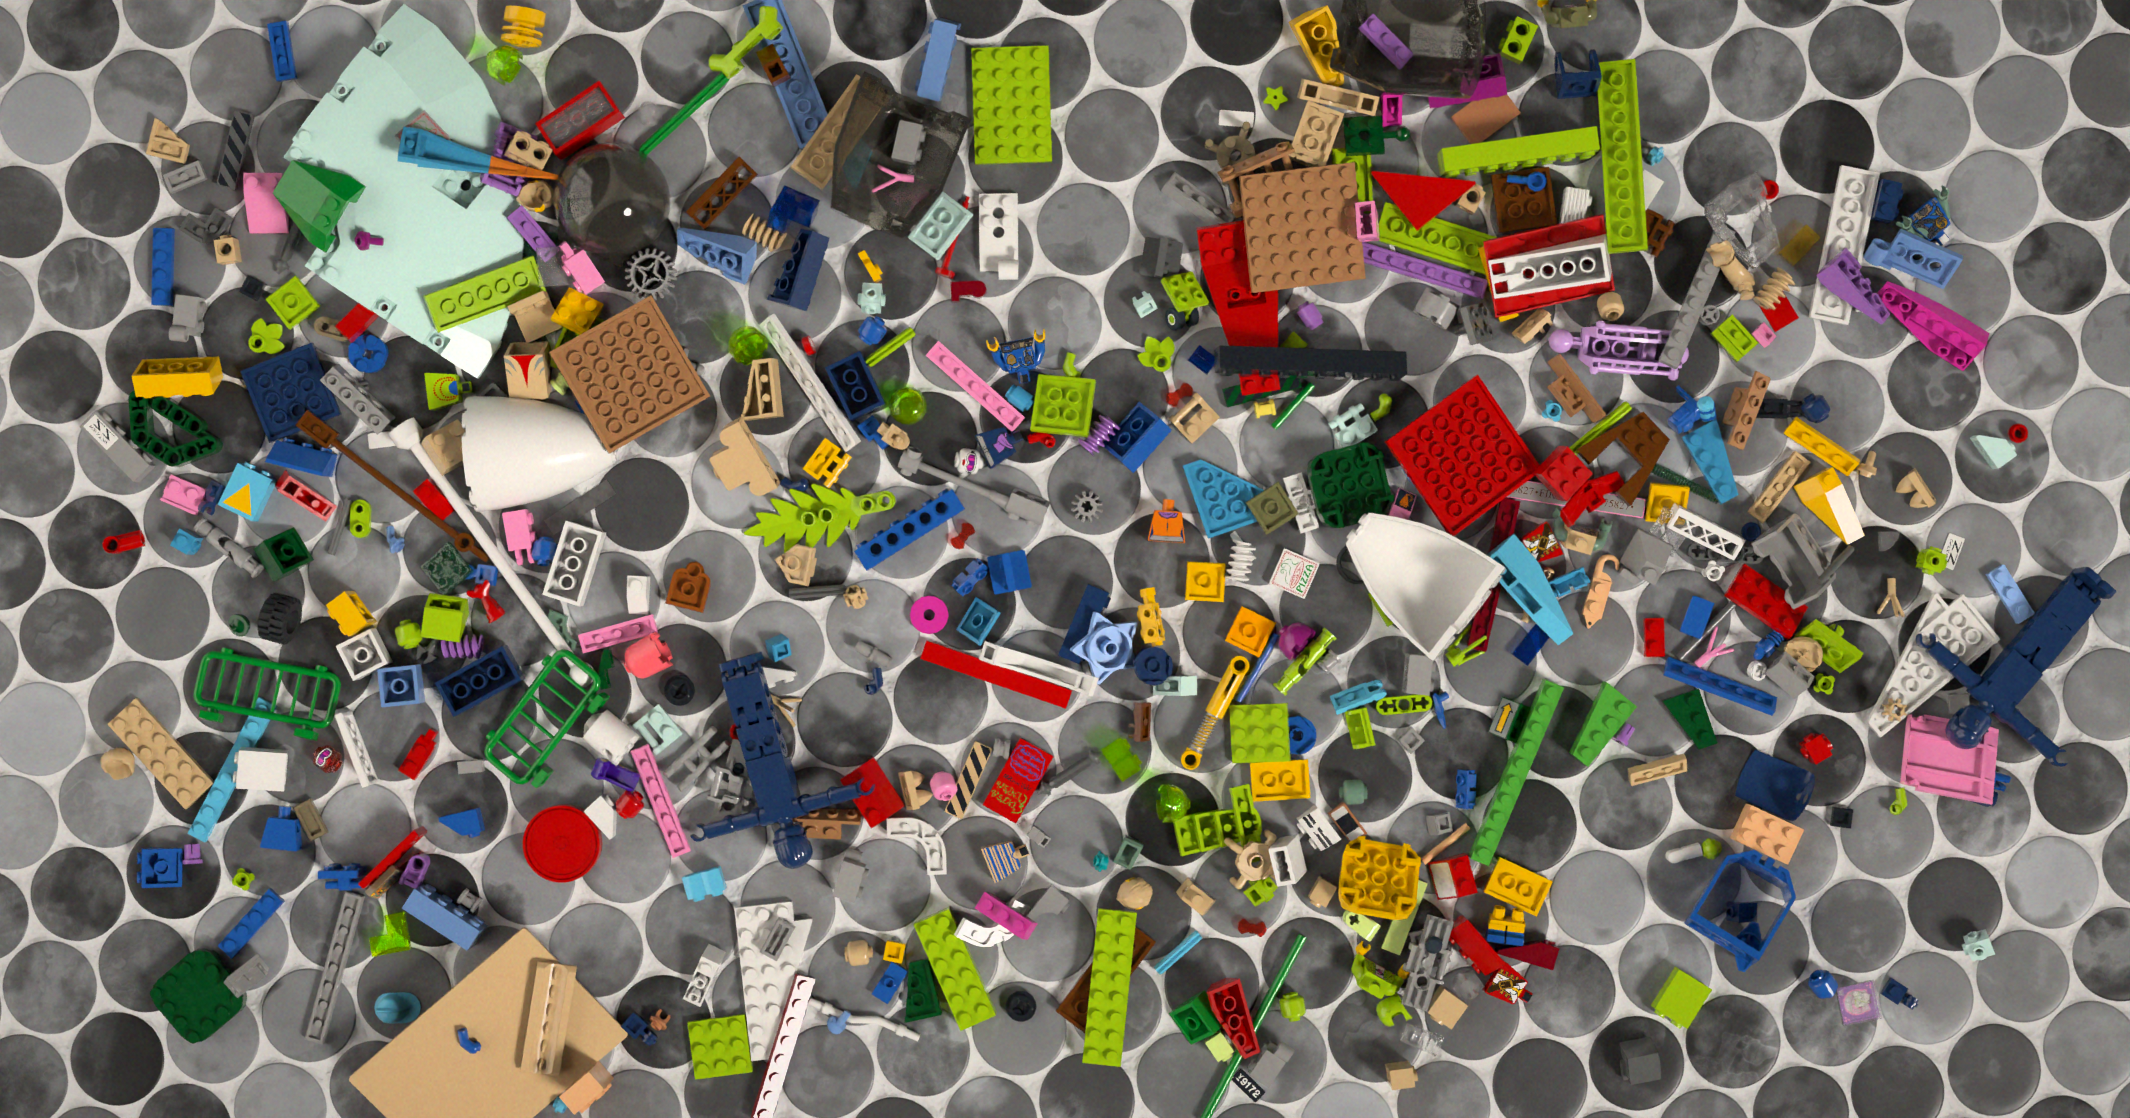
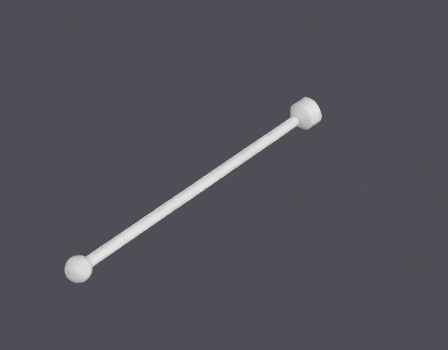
M414 417L394 428L388 436L396 447L412 450L557 651L565 649L573 652L444 475L440 474L420 443L422 441L423 429ZM562 657L570 667L569 677L581 687L592 683L593 680L568 658Z

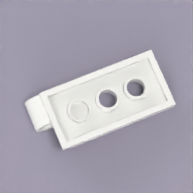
M1018 193L979 194L980 272H999V280H1018ZM996 208H1001L1004 211V216L1000 219L993 216V211ZM997 227H1001L1004 230V235L1001 238H996L993 235V231Z

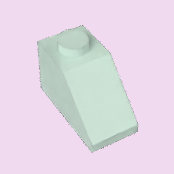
M1982 435L1970 437L1991 469H1999L2017 456L2014 445L2006 439Z
M1170 675L1164 683L1153 686V695H1197V676Z

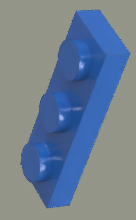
M287 21L268 23L267 27L276 81L297 79L289 24Z

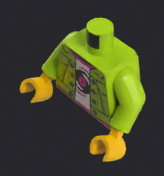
M1361 941L1355 948L1357 954L1351 968L1357 985L1379 999H1382L1384 995L1392 996L1397 994L1404 983L1403 979H1407L1410 972L1404 971L1402 965L1397 972L1398 976L1365 958L1363 955L1370 950L1371 946L1368 944L1364 948L1362 946L1363 941Z

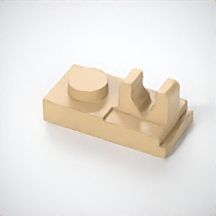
M1538 308L1512 332L1513 336L1526 344L1537 332L1545 333L1543 329L1545 324L1553 325V322L1550 320L1551 314L1543 308Z

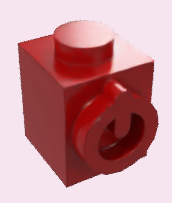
M1810 733L1803 738L1804 741L1799 743L1802 747L1800 749L1805 759H1809L1812 764L1816 765L1833 755L1830 751L1833 747L1823 733Z

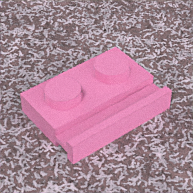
M171 474L160 500L191 514L198 515V506L205 499L206 488Z

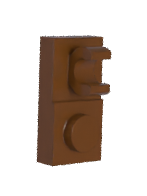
M1137 702L1133 710L1135 723L1129 724V727L1135 729V733L1128 735V737L1134 738L1136 742L1150 741L1151 703Z

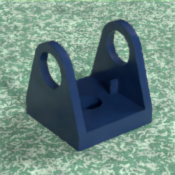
M1591 49L1589 52L1590 72L1565 73L1561 53L1555 52L1554 67L1557 99L1596 96L1602 79L1596 50Z

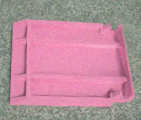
M1912 714L1906 716L1900 783L1913 786L1915 791L1992 805L1999 729L1989 727V732L1982 736L1983 739L1978 746L1972 749H1960L1952 745L1946 736L1945 729L1950 719L1925 714L1919 717H1912Z

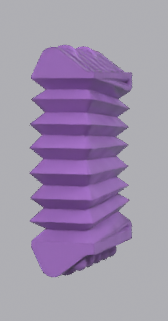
M500 122L494 133L497 138L494 140L496 144L493 146L495 149L491 151L494 154L492 156L521 165L504 154L514 134L517 131L521 132L523 130ZM530 134L531 138L537 141V136ZM516 142L518 149H525L521 142ZM481 173L480 182L518 196L522 187L521 184L525 182L523 180L525 177Z

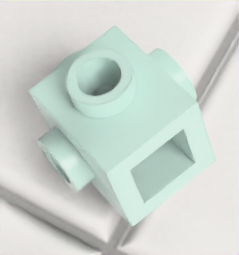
M863 283L862 293H858V305H861L862 313L881 314V307L885 306L886 295H883L882 284Z
M1986 929L1978 932L1973 931L1963 936L1965 944H1962L1965 955H1970L1972 962L1984 960L1988 956L1995 955Z

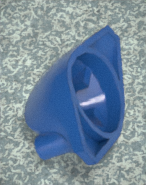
M1750 922L1738 933L1736 938L1757 950L1762 942L1759 923ZM1734 955L1738 970L1745 972L1751 964Z

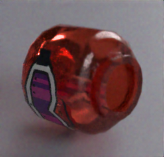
M331 745L318 747L313 753V764L326 774L335 773L343 764L342 754Z

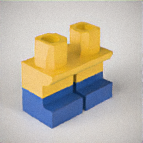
M1495 905L1492 914H1489L1485 935L1486 941L1504 944L1505 939L1506 944L1523 946L1526 925L1523 909L1513 908L1512 916H1505V907Z

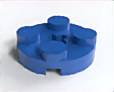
M365 334L359 336L348 346L349 360L358 371L375 373L385 366L389 352L387 345L382 339L374 335ZM366 349L373 351L370 359L364 357Z
M1301 716L1289 717L1290 753L1305 754L1315 745V726L1307 718ZM1293 731L1302 732L1300 735L1302 737L1301 740H1293Z

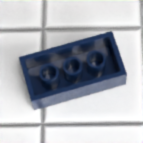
M504 645L437 681L435 685L452 716L455 717L526 678L508 645Z

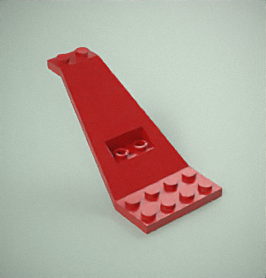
M1244 220L1197 227L1201 266L1228 345L1278 347V290L1251 293ZM1234 292L1239 293L1236 297L1232 296ZM1239 374L1242 396L1280 390L1278 375L1259 377V374H1252L1249 377H1242Z

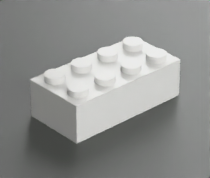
M565 521L542 595L576 606H584L606 532L572 521Z

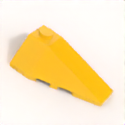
M1328 5L1305 12L1289 21L1288 23L1321 83L1335 87L1344 84L1339 41L1336 32L1337 25Z
M1833 467L1825 468L1793 486L1801 502L1846 545L1865 536L1846 491Z

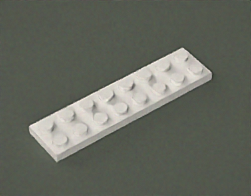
M1843 165L1840 166L1818 273L1823 266L1844 248H1847L1861 265L1880 173ZM1817 277L1808 318L1848 325L1852 305L1829 291L1820 283Z

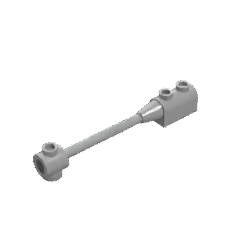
M908 446L907 450H904L898 467L902 468L900 472L903 475L911 476L912 473L916 474L918 469L988 497L989 500L1005 509L1010 519L1018 520L1019 517L1026 519L1025 524L1034 528L1037 524L1041 525L1050 504L1049 501L1014 488L1012 494L988 490L922 463V451L916 447Z

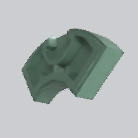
M549 609L548 619L574 653L578 641L568 631V616Z

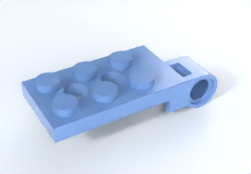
M1903 229L1899 230L1892 243L1878 238L1873 239L1863 255L1864 259L1872 265L1881 266L1888 270L1893 267L1941 289L1945 288L1963 260V255ZM1920 254L1923 258L1921 260H1914L1912 256ZM1932 262H1938L1941 264V266L1938 268H1933L1930 266V264Z

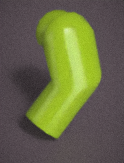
M1067 352L1063 371L1067 377L1080 378V371H1077L1073 365L1076 355Z
M1385 393L1379 396V409L1370 414L1375 422L1390 412L1392 399Z
M1905 787L1895 788L1896 799L1889 808L1890 813L1893 815H1899L1907 807Z

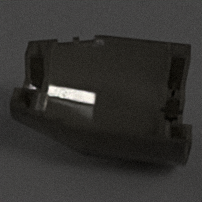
M1343 0L1341 15L1346 23L1341 49L1333 48L1330 62L1332 70L1389 95L1468 99L1473 95L1480 78L1485 52V0ZM1371 14H1374L1414 54L1401 69H1398L1358 29Z
M864 71L833 145L831 209L867 227L903 238L918 221L922 213L930 207L933 200L943 191L971 118L955 111L945 112L932 105H924L893 91V88L881 83V78ZM900 120L921 124L924 127V131H926L925 141L920 144V150H922L921 159L916 162V166L896 162L891 158ZM878 164L896 173L915 175L914 183L897 181L874 193L872 192L873 188L895 178L877 168Z

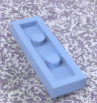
M2004 564L1985 574L2016 624L2035 614Z

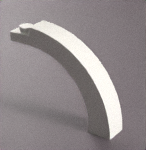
M987 641L984 642L979 660L992 665L1037 677L1092 697L1099 679L1079 670Z

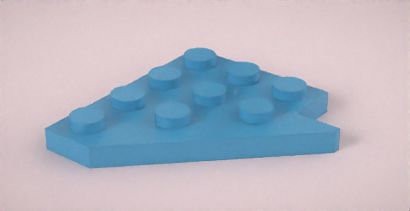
M1201 459L1183 465L1208 539L1257 522L1245 502L1264 491L1263 489Z

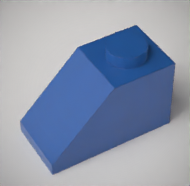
M480 807L438 818L442 824L462 836L468 835L469 838L480 836V832L485 830Z

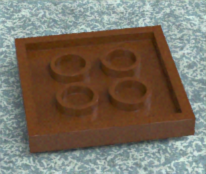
M1549 167L1490 176L1498 233L1557 224ZM1533 172H1540L1546 178V185L1540 191H1532L1528 188L1527 184L1507 182L1508 174L1528 177Z

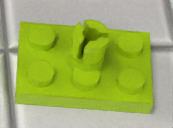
M1815 619L1795 634L1794 638L1803 636L1817 641L1822 647V661L1839 673L1857 662L1863 655V652L1857 649L1856 646L1841 637L1844 634L1841 626L1838 625L1836 631H1834L1836 624H1832L1828 628L1824 623Z

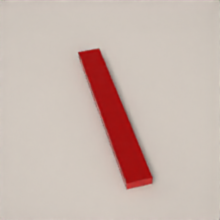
M927 640L920 658L1065 709L1072 693L1070 689L1021 672L992 665L979 660L977 657Z

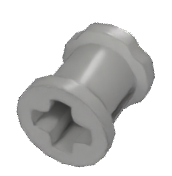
M1329 649L1328 654L1316 663L1328 675L1330 670L1342 661Z
M466 888L458 898L457 903H462L471 909L470 912L474 913L483 898L476 897Z

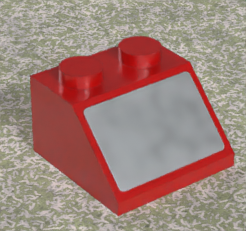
M1466 853L1428 862L1437 900L1460 898L1478 893L1469 857Z

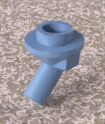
M388 526L386 529L389 551L391 553H398L405 545L404 538H395L394 527Z
M845 1009L839 1018L831 1016L827 1021L829 1031L833 1034H840L845 1030V1022L851 1013Z

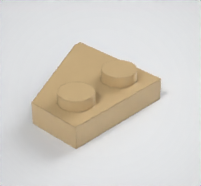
M154 118L146 154L186 164L190 145L161 120Z

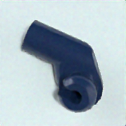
M786 477L780 483L787 490L793 488L802 492L806 491L810 484L807 478H801L799 481L792 482Z
M881 668L872 669L873 679L864 687L865 693L870 695L876 694L883 686Z

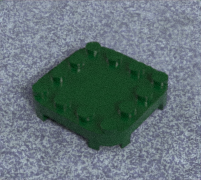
M1369 442L1323 452L1314 456L1308 462L1307 476L1316 512L1325 527L1344 528L1359 524L1358 521L1365 513L1367 515L1368 513L1387 515L1391 509L1394 495H1391L1382 460L1384 455L1381 450L1369 444Z
M205 948L197 949L187 954L161 976L150 991V996L157 1009L180 1036L192 1044L202 1042L213 1036L215 1032L244 1009L247 1001L246 992L237 998L224 984L225 979L232 973L218 958L219 954Z

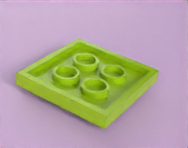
M1038 374L1030 427L1031 432L1088 437L1096 380Z
M1288 703L1229 705L1232 763L1291 761Z
M746 1014L687 1022L695 1080L753 1072Z

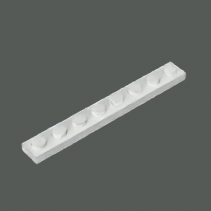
M770 315L759 326L844 451L851 450L861 442L860 438L776 315Z

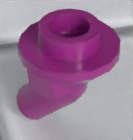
M359 231L355 237V244L359 250L365 251L369 249L370 244L383 246L384 238L370 237L369 232Z

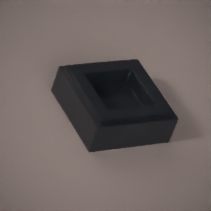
M247 275L239 292L258 301L267 284Z
M1832 806L1830 826L1851 829L1853 809Z

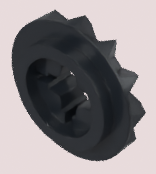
M683 675L671 677L664 687L666 699L671 704L677 706L688 704L695 694L694 683L689 677ZM685 684L683 691L687 695L679 694L676 696L677 690L674 686L680 687Z
M1016 991L1006 1001L1007 1014L1015 1021H1027L1036 1012V1000L1032 994L1026 991ZM1019 998L1022 1003L1027 1004L1024 1007V1014L1020 1008H1014L1018 1005Z

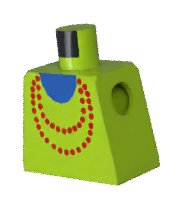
M424 373L429 410L435 411L462 403V394L472 393L471 382H461L460 375Z

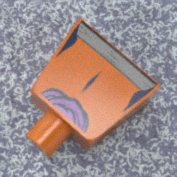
M1163 499L1162 511L1154 510L1148 541L1185 543L1182 512L1174 511L1175 500Z

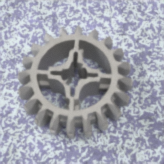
M646 248V255L640 250L638 251L639 258L635 255L632 256L635 260L634 263L631 261L627 262L632 267L631 269H625V272L630 273V275L625 276V279L632 280L627 286H635L631 292L634 294L638 292L639 298H642L644 294L645 298L652 295L654 301H656L657 294L660 298H664L662 292L665 291L667 294H670V290L667 287H675L670 282L671 280L677 281V277L672 276V274L677 273V270L671 269L675 266V263L669 262L671 259L669 255L663 258L665 252L661 251L658 254V250L654 248L651 254L650 249ZM656 259L649 267L640 266L646 260ZM661 262L666 269V278L661 277L659 274ZM643 270L647 272H652L653 270V273L655 274V276L659 277V279L655 277H651V279H649V275H647V273H645ZM637 271L643 274L642 286L637 281ZM653 282L662 283L657 289L647 290L648 286L650 287Z

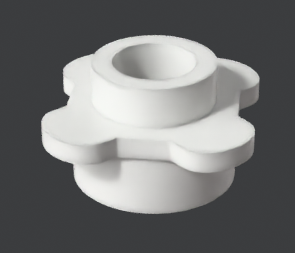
M1711 560L1701 573L1712 582H1716L1721 578L1722 573L1725 572V568L1723 565L1719 566L1714 560Z

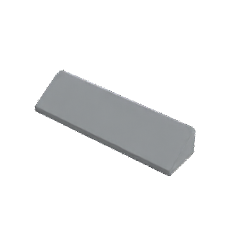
M1176 172L1172 174L1161 190L1162 193L1209 226L1234 222L1236 219L1230 210Z

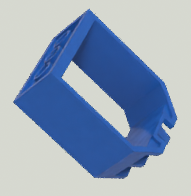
M1755 850L1728 855L1721 861L1684 922L1687 926L1751 965L1760 960L1796 899L1789 871L1782 866H1779L1778 869L1774 867L1775 860L1770 857L1765 861L1762 860L1761 857L1763 855ZM1739 863L1749 871L1781 889L1785 903L1757 950L1697 914L1728 864Z

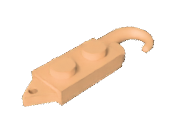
M1603 555L1596 563L1582 610L1587 629L1599 619H1602L1612 584L1610 576L1602 572L1605 562L1608 560L1615 563L1616 570L1619 569V560L1614 555Z

